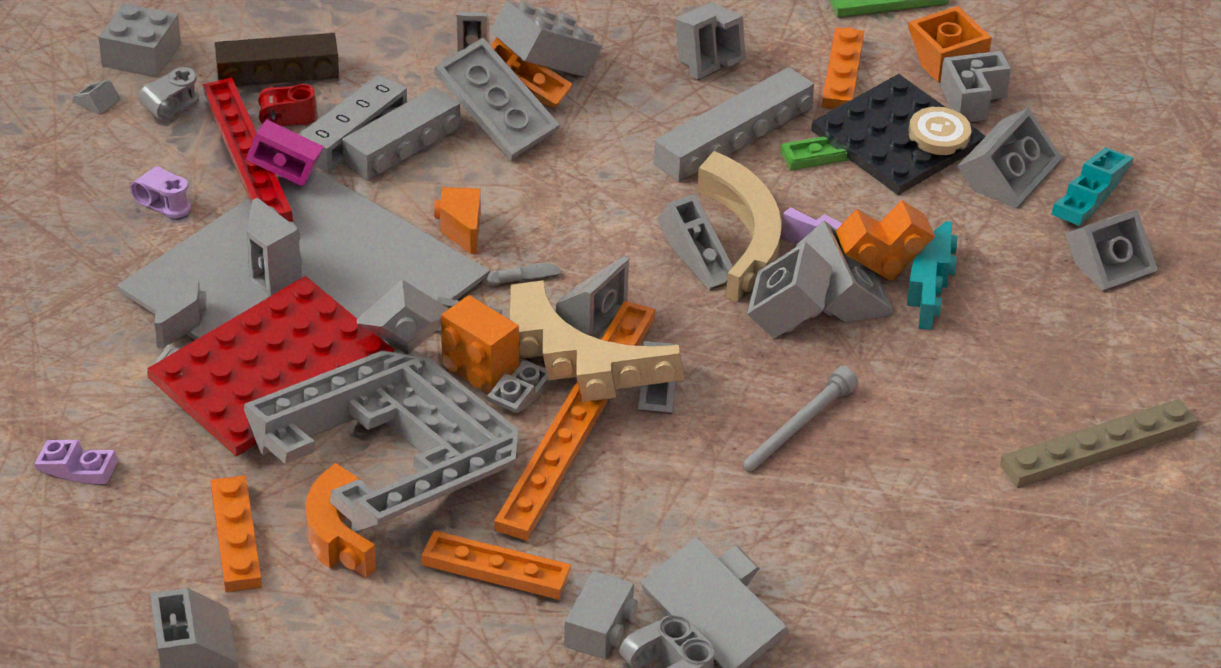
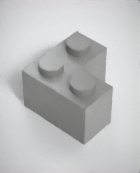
M1002 51L943 58L940 88L951 109L965 116L969 123L988 120L990 101L1007 98L1011 68Z

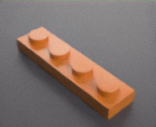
M835 27L822 97L823 108L835 109L854 98L865 30Z
M246 475L211 479V492L225 592L261 588V573Z
M435 530L421 555L422 565L558 600L561 599L572 571V564Z

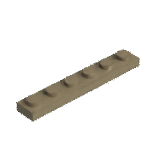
M1177 399L1001 455L1000 466L1016 487L1019 488L1196 431L1198 420L1184 403Z

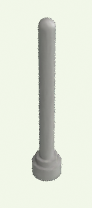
M838 367L829 376L827 387L748 456L743 462L744 468L747 471L755 470L835 397L848 396L859 384L855 373L848 367Z

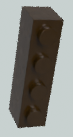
M335 33L214 42L218 80L232 78L236 86L339 78V60Z

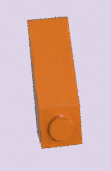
M497 37L490 45L541 104L556 108L572 88L573 84L547 67L524 61Z

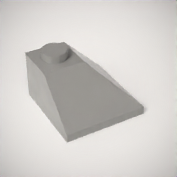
M622 256L578 284L567 295L562 296L557 302L556 313L567 324L580 332L597 338L611 324L623 302L628 301L629 258Z
M402 279L357 319V324L408 355L441 326V314L447 311L448 308Z

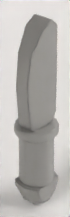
M536 263L523 266L522 268L517 266L515 269L494 270L489 273L487 280L491 285L499 286L503 283L556 276L560 274L561 269L551 263Z

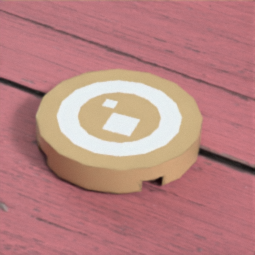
M945 107L921 109L913 114L909 124V138L912 142L915 140L919 143L918 147L935 155L953 154L956 149L961 147V150L967 147L971 137V125L966 117L956 110Z

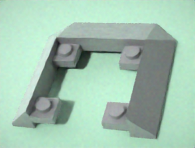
M380 351L244 404L245 414L262 456L272 452L285 464L313 453L315 441L310 438L311 436L356 419L368 430L386 423L421 452L414 456L413 467L418 473L375 491L370 489L360 479L331 491L330 503L352 521L351 530L354 532L378 525L515 465L519 429L434 361L426 357Z

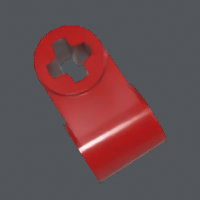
M298 84L287 87H269L262 90L258 95V103L261 107L259 110V120L262 124L269 120L280 126L307 125L315 122L318 118L315 89L311 85ZM270 96L273 98V103H270ZM272 112H275V119H272Z

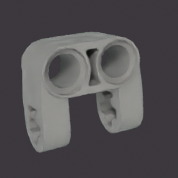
M681 615L665 616L663 619L633 632L623 641L619 650L620 655L633 668L644 667L659 658L667 668L714 667L713 645L690 620Z

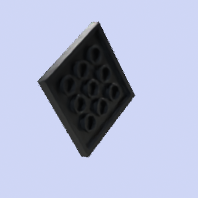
M900 74L893 76L813 120L811 131L819 137L828 138V143L835 149L843 148L846 150L847 158L897 195L969 155L986 137L971 126L970 141L963 150H961V147L956 149L953 154L935 155L918 147L919 143L915 140L912 142L909 138V124L913 114L924 108L945 106Z

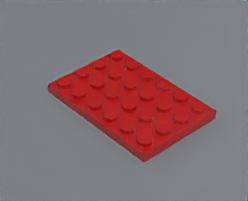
M304 276L148 367L147 377L237 457L257 444L244 411V404L377 352L386 351L394 353V349L380 337L358 325L357 318L311 279Z

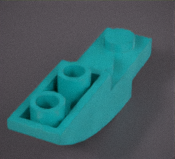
M945 221L933 231L935 237L916 255L911 268L907 306L920 307L919 329L932 330L933 317H940L942 298L935 297V295L941 296L942 288H947L948 276L955 275L957 256H951V254H956L957 235H951L952 222Z

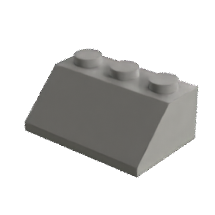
M1028 107L1003 118L958 167L975 192L1015 208L1023 202L1062 157Z
M823 221L796 245L797 247L806 241L832 266L829 279L830 284L827 289L824 302L825 307L823 309L828 316L832 317L835 315L844 322L890 316L894 312L876 272L845 255L835 232L837 229L829 223Z

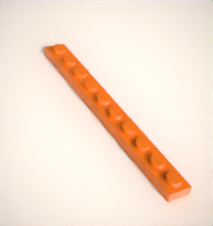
M624 301L601 340L623 345L640 346L655 320V309ZM577 380L494 521V531L528 541L609 399L582 402Z

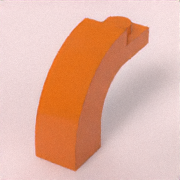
M335 463L316 479L308 492L306 499L308 541L313 553L329 569L341 561L346 568L355 570L367 578L376 570L375 544L345 526L342 522L347 517L330 503L332 490L360 478Z

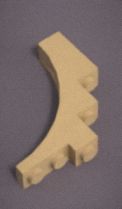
M544 280L511 285L510 320L519 325V359L543 356L548 381L577 377L582 402L616 398V389L684 380V369L679 345L633 346L600 340L584 334L567 324L553 310L547 299Z

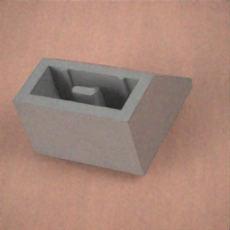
M259 198L252 200L246 228L250 281L271 296L302 278V258L299 243L301 236L297 226L279 215L273 207L268 206Z
M189 588L150 593L160 668H238L228 607Z

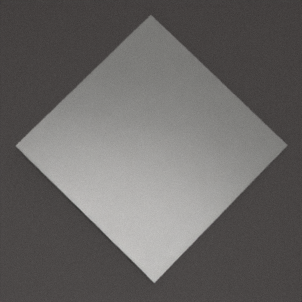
M317 169L314 170L304 187L284 177L278 178L292 210V223L297 226L301 236L299 243L302 258V277L307 276L357 319L402 279L436 301L438 297L457 300L486 279L490 273L489 269ZM249 198L119 283L117 290L155 314L158 278H199L200 291H206L207 311H201L200 325L186 334L194 340L270 297L250 281L246 235L251 209Z

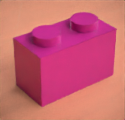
M266 120L256 132L245 160L304 187L315 170L324 146Z

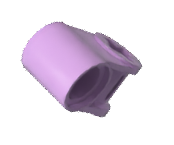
M153 167L130 185L131 194L140 205L158 211L168 218H182L191 212V204L186 197V191L188 190L187 180L167 172L161 167Z

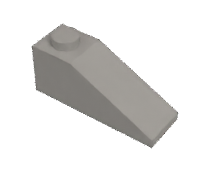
M694 193L667 203L657 221L672 249L708 290L726 284L728 272L733 266L696 194Z

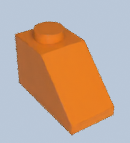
M442 187L441 200H435L434 218L440 219L441 233L470 254H477L481 218V188Z

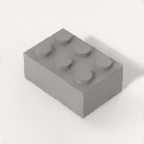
M507 0L490 30L524 61L586 77L602 48L593 39L595 35L590 30L576 25L577 19L570 14L561 12L558 15L545 6L537 9L524 0H521L520 3Z

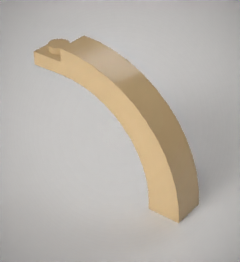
M714 151L699 167L698 193L713 198L732 210L745 224L752 239L746 252L727 275L726 298L738 302L746 292H750L753 289L757 272L779 258L781 217L776 200L770 190L753 172L733 159Z

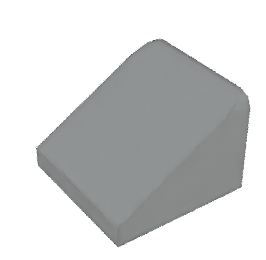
M110 80L90 83L72 98L75 104L98 114L104 113L120 100Z
M736 545L718 558L745 586L749 584L760 569Z

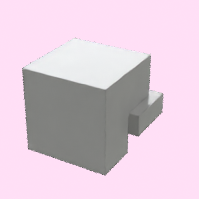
M710 2L675 18L679 61L689 66L690 76L700 79L721 69L720 64L730 67L746 59L742 15Z

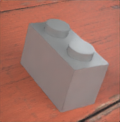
M592 571L564 621V646L606 659L612 646L618 647L620 644L625 622L627 620L632 621L635 616L638 601L633 599L634 583Z

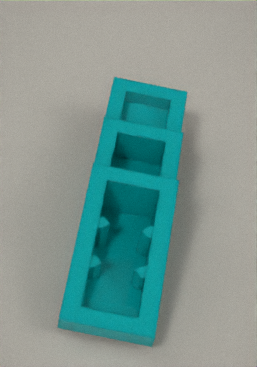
M1107 147L1102 149L1083 163L1081 174L1069 183L1066 195L1054 203L1051 215L1079 226L1082 225L1104 203L1132 165L1134 157Z

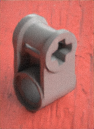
M187 67L177 68L158 80L148 83L140 91L139 102L160 120H168L177 113L196 105L199 101V94L194 87L196 82L195 71Z

